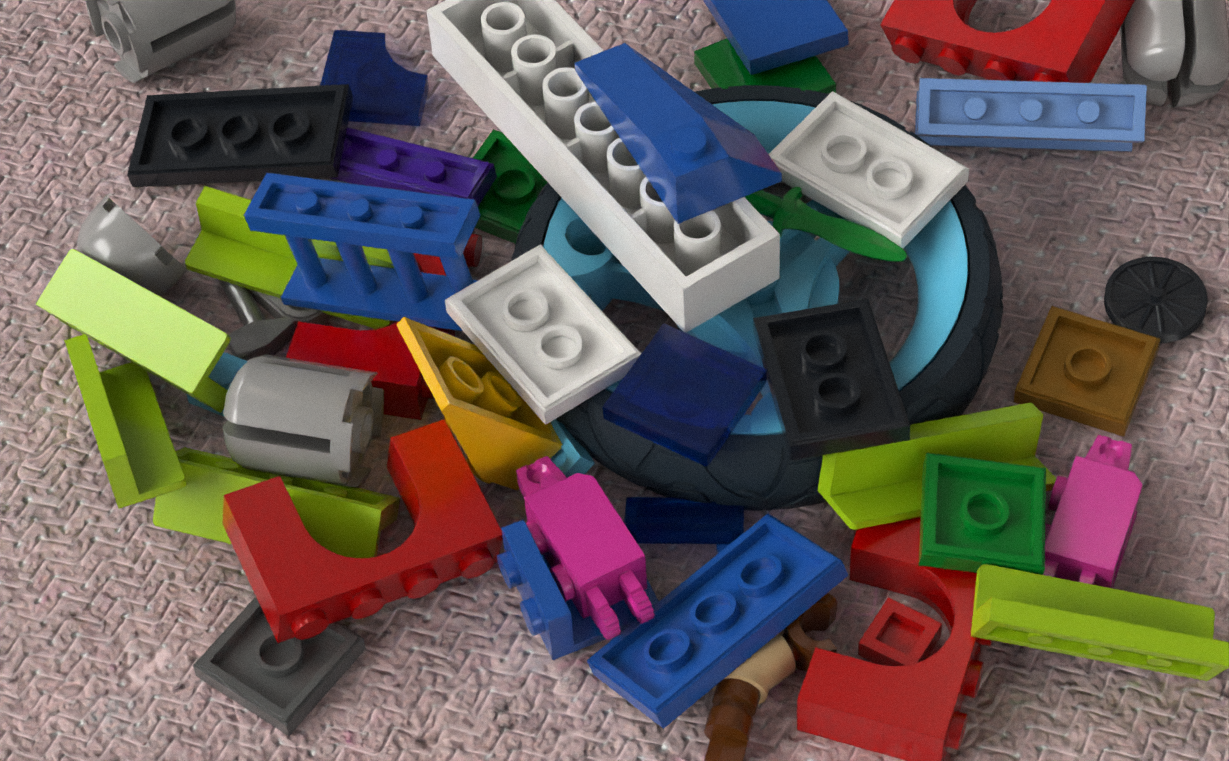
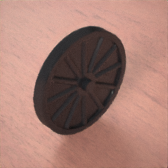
M1141 257L1124 263L1108 279L1104 295L1105 310L1114 325L1160 338V343L1178 341L1192 334L1201 325L1208 304L1207 291L1200 277L1186 265L1164 257Z

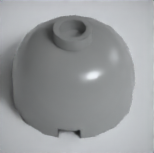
M107 195L90 212L81 225L77 238V249L79 252L158 296L169 290L187 272V269L168 253Z

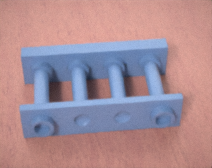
M920 78L919 91L916 94L915 134L930 146L1132 152L1133 143H1143L1145 141L1147 85Z

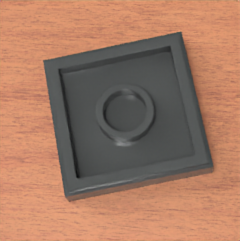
M255 597L195 662L193 668L198 678L284 734L290 736L364 652L366 647L363 637L339 622L329 624L323 632L312 638L299 640L294 637L277 643L262 608Z

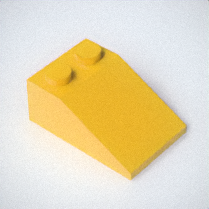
M403 317L396 324L443 413L449 429L455 434L466 453V462L470 470L478 479L488 484L493 482L518 490L516 470L546 456L551 459L561 449L562 443L551 422L546 425L476 345L406 317Z

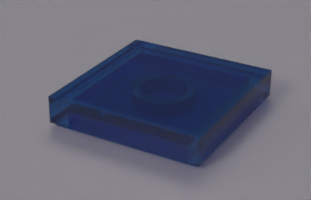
M664 323L603 405V418L708 467L766 384L767 369Z

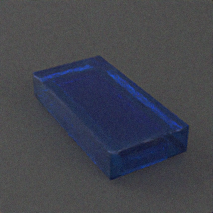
M627 497L624 524L637 544H731L744 533V506L720 505L716 502L700 503L676 497Z

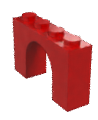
M894 0L880 26L892 46L893 53L909 63L916 64L922 61L938 65L954 75L962 76L968 73L986 78L987 80L1091 83L1135 0H1051L1045 10L1031 22L1014 30L997 33L983 32L968 26L970 13L977 0Z
M474 230L463 251L468 268L478 266L482 253V236L475 234ZM413 253L420 272L446 276L440 257ZM298 321L286 358L377 372L378 374L371 383L372 387L384 390V415L421 420L428 399H435L396 325L398 322L374 330H353ZM431 327L455 337V330Z
M445 419L390 437L386 467L412 518L414 530L404 543L386 554L371 558H351L333 553L321 546L311 537L303 525L280 476L224 495V529L277 643L294 637L299 640L312 638L323 632L333 622L351 616L354 619L369 617L389 602L406 596L410 599L421 598L433 592L441 583L460 576L466 579L478 577L498 563L497 555L500 554L503 541L502 530Z
M921 517L857 529L851 545L849 580L904 594L926 603L944 620L950 633L948 640L935 654L927 659L904 666L875 664L815 647L797 698L798 731L905 761H944L948 748L960 749L968 720V714L960 712L964 696L975 698L977 695L984 662L976 660L980 645L991 647L993 640L971 636L977 573L918 565Z

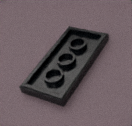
M349 84L147 95L127 176L132 187L262 181L266 173L304 178L338 177L353 101Z

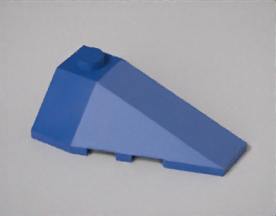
M623 43L574 63L576 73L677 224L782 181L781 171L753 133L628 44Z

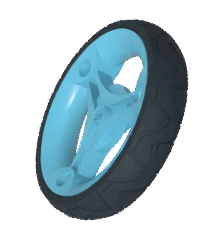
M764 85L731 86L728 89L718 87L695 92L753 133L768 154L829 95L812 90L801 91L800 88ZM853 102L854 104L869 111L870 113L876 115L877 117L883 119L891 125L899 128L900 130L906 132L907 134L913 136L921 142L929 145L920 137H918L915 133H913L912 131H910L909 133L905 130L906 127L892 120L886 115H883L859 103ZM547 182L538 198L530 207L521 226L512 260L541 244L602 311L612 299L635 302L664 311ZM966 185L904 247L916 274L918 304L912 330L905 343L889 363L910 425L962 415L974 399L987 373L999 338V333L997 332L1001 328L1003 303L1001 300L1003 299V286L996 243L983 211L977 208L975 204L976 199ZM811 200L806 204L822 214L847 220L815 200ZM784 229L780 237V279L689 332L684 333L680 329L689 341L704 352L723 360L741 363L753 378L763 396L757 402L751 415L712 412L683 404L651 389L632 374H629L559 416L556 420L562 423L574 439L600 464L640 487H646L647 490L671 499L705 507L719 508L721 506L727 510L747 511L792 509L827 502L817 491L823 455L790 461L755 339L753 318L839 304V277L836 266L850 251L840 248L821 237L815 240L816 235L809 232Z

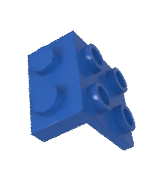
M524 519L502 527L504 552L497 555L500 571L509 589L517 587L523 599L520 602V608L525 623L532 636L540 634L552 660L606 640L591 616L583 619L571 599L565 602L549 570L551 566L544 555H541ZM647 579V589L644 592H646L653 607L659 600ZM624 600L610 606L618 617L621 632L637 620Z

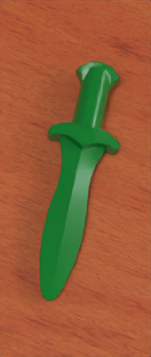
M800 187L792 188L783 198L763 190L745 196L760 214L773 219V227L780 234V237L784 229L800 230L819 236L855 254L873 259L892 262H903L907 259V253L885 236L867 227L831 217L810 208L800 200L802 197Z

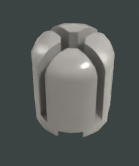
M85 0L88 16L96 36L106 35L109 43L122 59L114 63V67L125 79L132 83L228 37L236 24L235 0Z
M1135 0L1120 27L1122 71L1126 84L1147 85V104L1162 106L1168 96V80H1170L1173 108L1188 107L1208 100L1223 87L1229 75V30L1226 0Z
M262 355L249 359L236 373L225 398L223 415L227 422L223 425V434L226 448L232 460L248 470L354 488L360 487L365 483L372 469L361 467L365 452L369 447L371 437H380L382 430L384 390L372 387L371 383L378 373L272 355Z

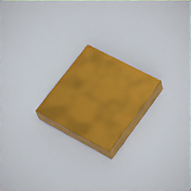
M1051 306L1016 386L1013 402L1017 404L1032 402L1040 411L1124 437L1159 351L1161 339Z

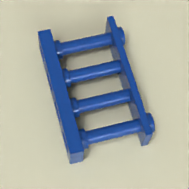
M266 173L244 217L250 231L279 234L286 237L297 267L281 296L284 305L397 322L406 317L426 326L463 331L446 312L445 299L478 281L472 279L463 255L468 240L480 218L475 200ZM311 239L335 242L343 261L319 258ZM362 246L387 249L394 268L369 265ZM413 253L440 257L446 276L420 272Z

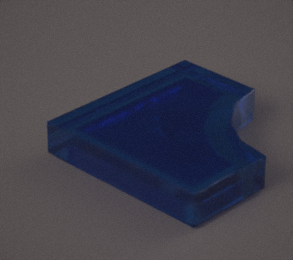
M334 30L320 86L349 84L353 94L349 121L420 126L429 90L428 76L408 71L394 62L387 51L385 33Z

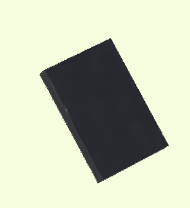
M868 299L753 318L755 339L790 461L910 440V424Z

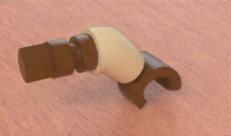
M829 593L824 595L784 629L783 635L777 634L712 688L714 691L712 699L714 707L709 711L704 728L705 735L710 739L704 761H743L753 726L752 716L755 715L758 705L765 702L769 690L793 674L796 669L807 672L815 647L837 652V648L830 638L814 640L805 634L809 631H826L834 622L838 602L833 595Z

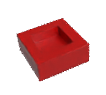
M888 597L858 642V655L875 664L885 666H904L923 661L928 658L940 639L942 623Z

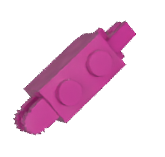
M1098 435L1085 458L1075 456L1068 478L1057 476L1048 507L1049 510L1056 511L1051 525L1045 523V570L1043 575L1102 587H1114L1137 518L1138 511L1136 506L1143 486L1136 474L1129 471L1132 444Z
M548 456L537 459L534 463L524 465L516 470L518 486L525 500L526 525L541 555H544L551 566L549 570L565 602L571 599L583 619L591 616L606 640L621 634L618 617L615 611L610 608L615 603L624 600L632 615L637 618L640 624L653 619L655 616L654 609L649 597L644 592L647 589L645 554L595 477L581 473L566 477Z

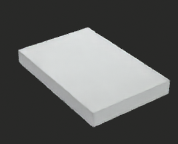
M833 91L769 153V156L782 173V182L792 188L800 187L804 195L850 222L867 227L885 236L902 249L968 182L969 168Z
M541 244L445 299L446 312L545 425L642 367V354Z

